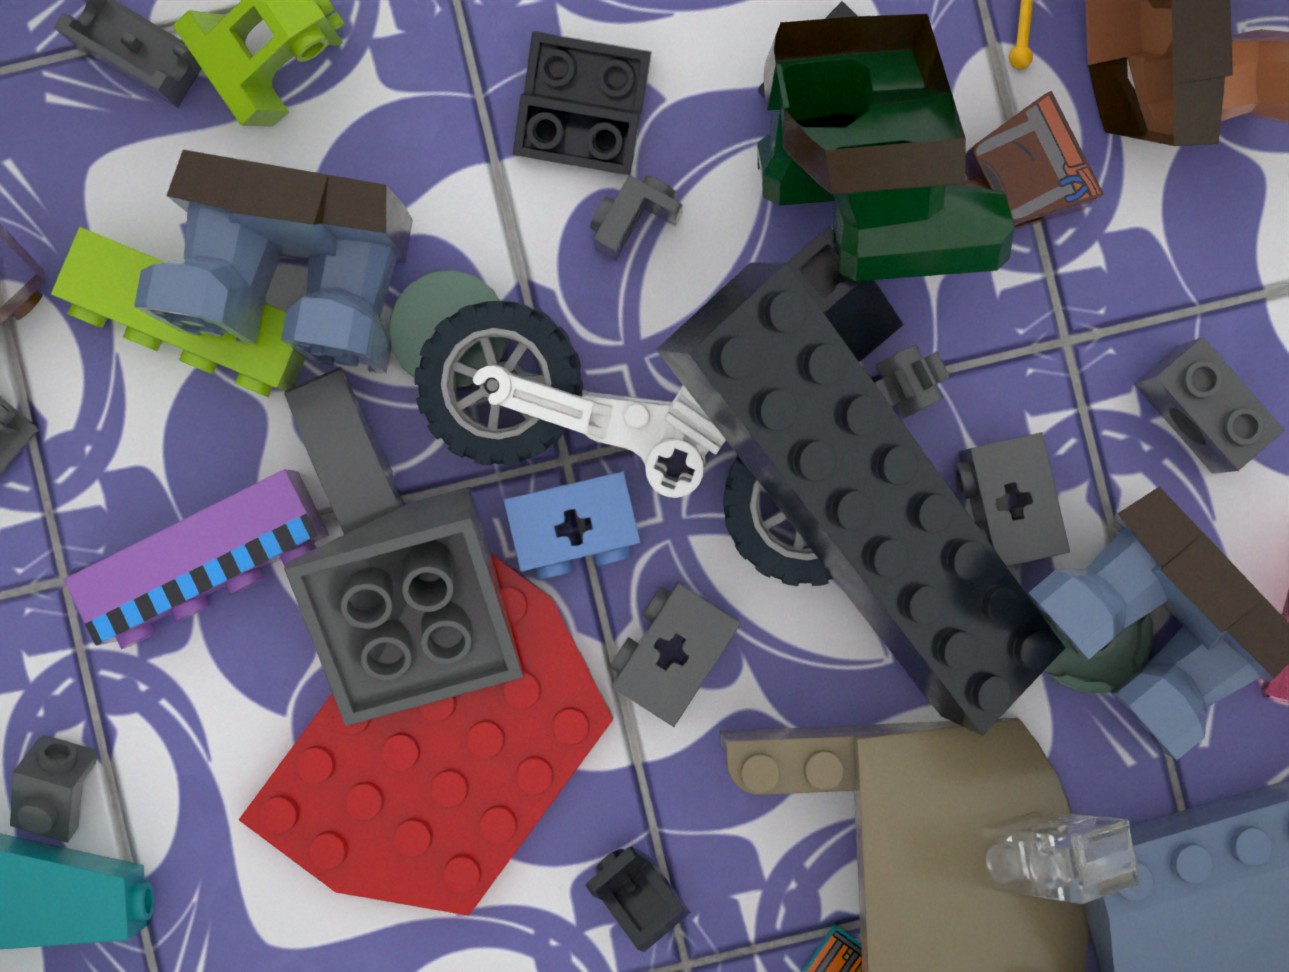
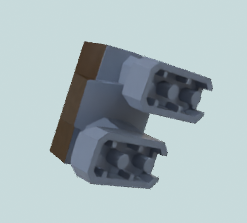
M182 150L166 196L187 212L184 259L153 264L141 270L134 307L181 332L201 336V333L218 337H223L224 333H230L236 336L238 343L257 344L266 294L281 256L307 260V293L287 309L281 340L312 361L328 365H334L335 362L358 367L359 362L368 364L369 372L387 373L391 343L380 317L396 262L405 263L413 222L404 204L385 184Z
M1159 486L1117 513L1112 524L1118 531L1117 536L1086 569H1056L1029 592V598L1043 616L1046 613L1050 616L1049 622L1065 639L1069 637L1072 640L1070 646L1084 661L1094 656L1126 627L1160 605H1163L1178 620L1182 627L1150 661L1111 692L1125 709L1128 708V710L1131 709L1134 712L1131 714L1147 733L1153 735L1151 739L1163 752L1178 760L1205 738L1207 707L1258 678L1262 680L1275 679L1289 664V622Z

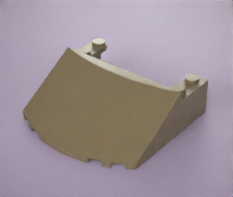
M998 719L983 736L952 721L719 731L720 745L726 752L728 773L733 782L747 793L772 795L854 791L862 972L1085 971L1089 925L1067 846L1070 843L1080 841L1078 829L1068 799L1055 770L1039 743L1020 719Z

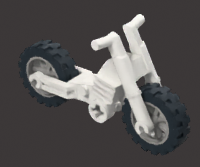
M481 302L465 306L451 317H446L435 327L436 331L432 337L423 344L419 354L422 356L420 367L415 369L414 383L418 385L420 397L416 398L420 413H425L430 423L427 426L437 440L441 438L449 445L447 449L461 458L466 456L474 459V463L481 465H513L533 458L557 442L566 429L569 428L585 434L594 441L635 452L645 463L646 477L653 489L666 497L678 498L690 494L697 488L704 474L706 454L708 451H711L716 455L726 441L684 385L673 402L594 393L583 390L580 358L578 353L574 351L568 334L562 327H558L546 313L519 302ZM491 337H505L519 342L508 361L499 363ZM478 342L481 343L488 366L481 369L460 362L466 352ZM528 349L537 358L543 374L537 375L524 371L518 365ZM457 372L473 378V382L479 385L480 389L459 400L456 388ZM484 397H487L491 404L488 426L474 419L465 409ZM502 406L520 412L526 419L518 425L499 428ZM676 448L688 453L686 465L695 470L694 472L683 470L679 478H675L666 474L668 463L659 459V457H671ZM737 455L727 476L723 505L726 528L739 554L745 560L747 559L752 563L755 569L768 578L772 576L781 579L784 584L799 586V583H812V586L829 584L828 580L834 578L810 547L804 546V540L797 531L795 533L794 545L779 539L769 530L787 518L781 510L765 519L762 518L759 505L761 491H766Z

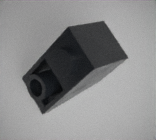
M830 226L787 262L859 362L904 325L875 280L856 282L839 273V250L837 243H833V229Z

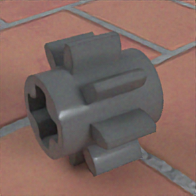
M917 344L876 364L882 379L875 382V385L891 407L896 405L902 419L944 399L937 384L950 378L938 352L923 358Z

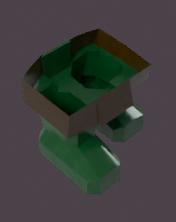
M928 14L852 16L780 22L765 61L763 75L765 103L767 111L772 110L770 133L757 142V167L761 170L762 197L779 206L836 201L833 215V243L838 245L839 273L856 282L997 271L1010 259L1014 234L1011 210L1004 191L961 185L965 184L966 137Z

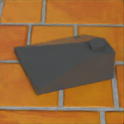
M470 486L408 503L285 563L284 570L345 726L523 678V670L488 541Z

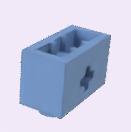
M624 471L504 500L520 572L535 569L537 580L573 572L570 560L593 554L596 566L632 558L629 546L641 543ZM576 510L578 517L581 519L590 518L593 527L592 530H587L583 533V543L580 545H574L573 539L570 536L560 537L558 530L559 525L567 523V512Z

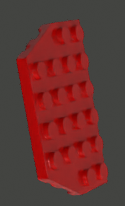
M491 551L523 670V678L348 726L344 724L332 693L238 819L336 893L469 916L613 721L614 716L604 696L598 689L590 669L567 628L554 598Z

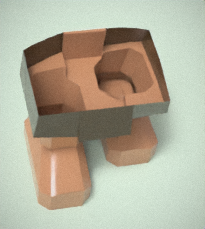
M1085 0L1088 67L1105 133L1170 146L1219 144L1221 121L1239 115L1289 124V32L1260 29L1231 35L1230 0ZM1127 59L1135 88L1128 78Z

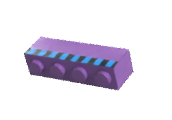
M284 469L63 580L95 646L117 641L120 648L125 649L154 635L156 632L152 623L170 614L173 615L176 622L184 620L208 608L210 605L206 597L227 587L230 595L259 583L264 580L261 569L279 560H282L285 566V563L316 549L315 542L329 536V533L299 472Z

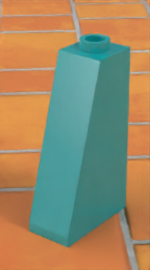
M0 833V949L126 941L148 925L147 920L152 917L154 909V892L152 885L149 882L145 883L144 865Z

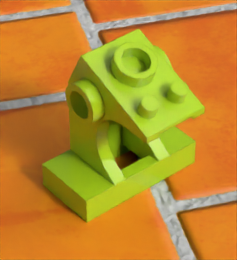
M241 0L225 17L220 14L188 10L173 27L241 126H274L289 113L273 89L272 80L275 73L294 56L299 62H305L319 55L327 45L340 46L343 41L336 30L344 26L345 23L337 11L326 18L328 14L335 10L330 0ZM264 20L274 37L253 56L247 48L245 41L251 30Z

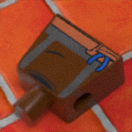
M1052 91L1042 95L980 140L965 155V175L968 180L965 181V184L961 185L1004 191L1013 217L1014 230L1080 211L1104 195Z

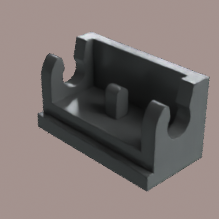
M83 0L86 2L85 9L78 19L71 15L61 14L53 28L75 47L177 108L202 69L181 39L115 0Z

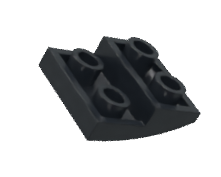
M533 31L524 93L520 96L513 155L631 175L652 51Z

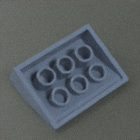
M1289 780L1067 845L1101 972H1289Z

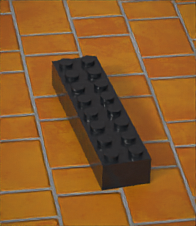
M750 262L656 349L941 717L983 736L1065 649V646L787 262Z

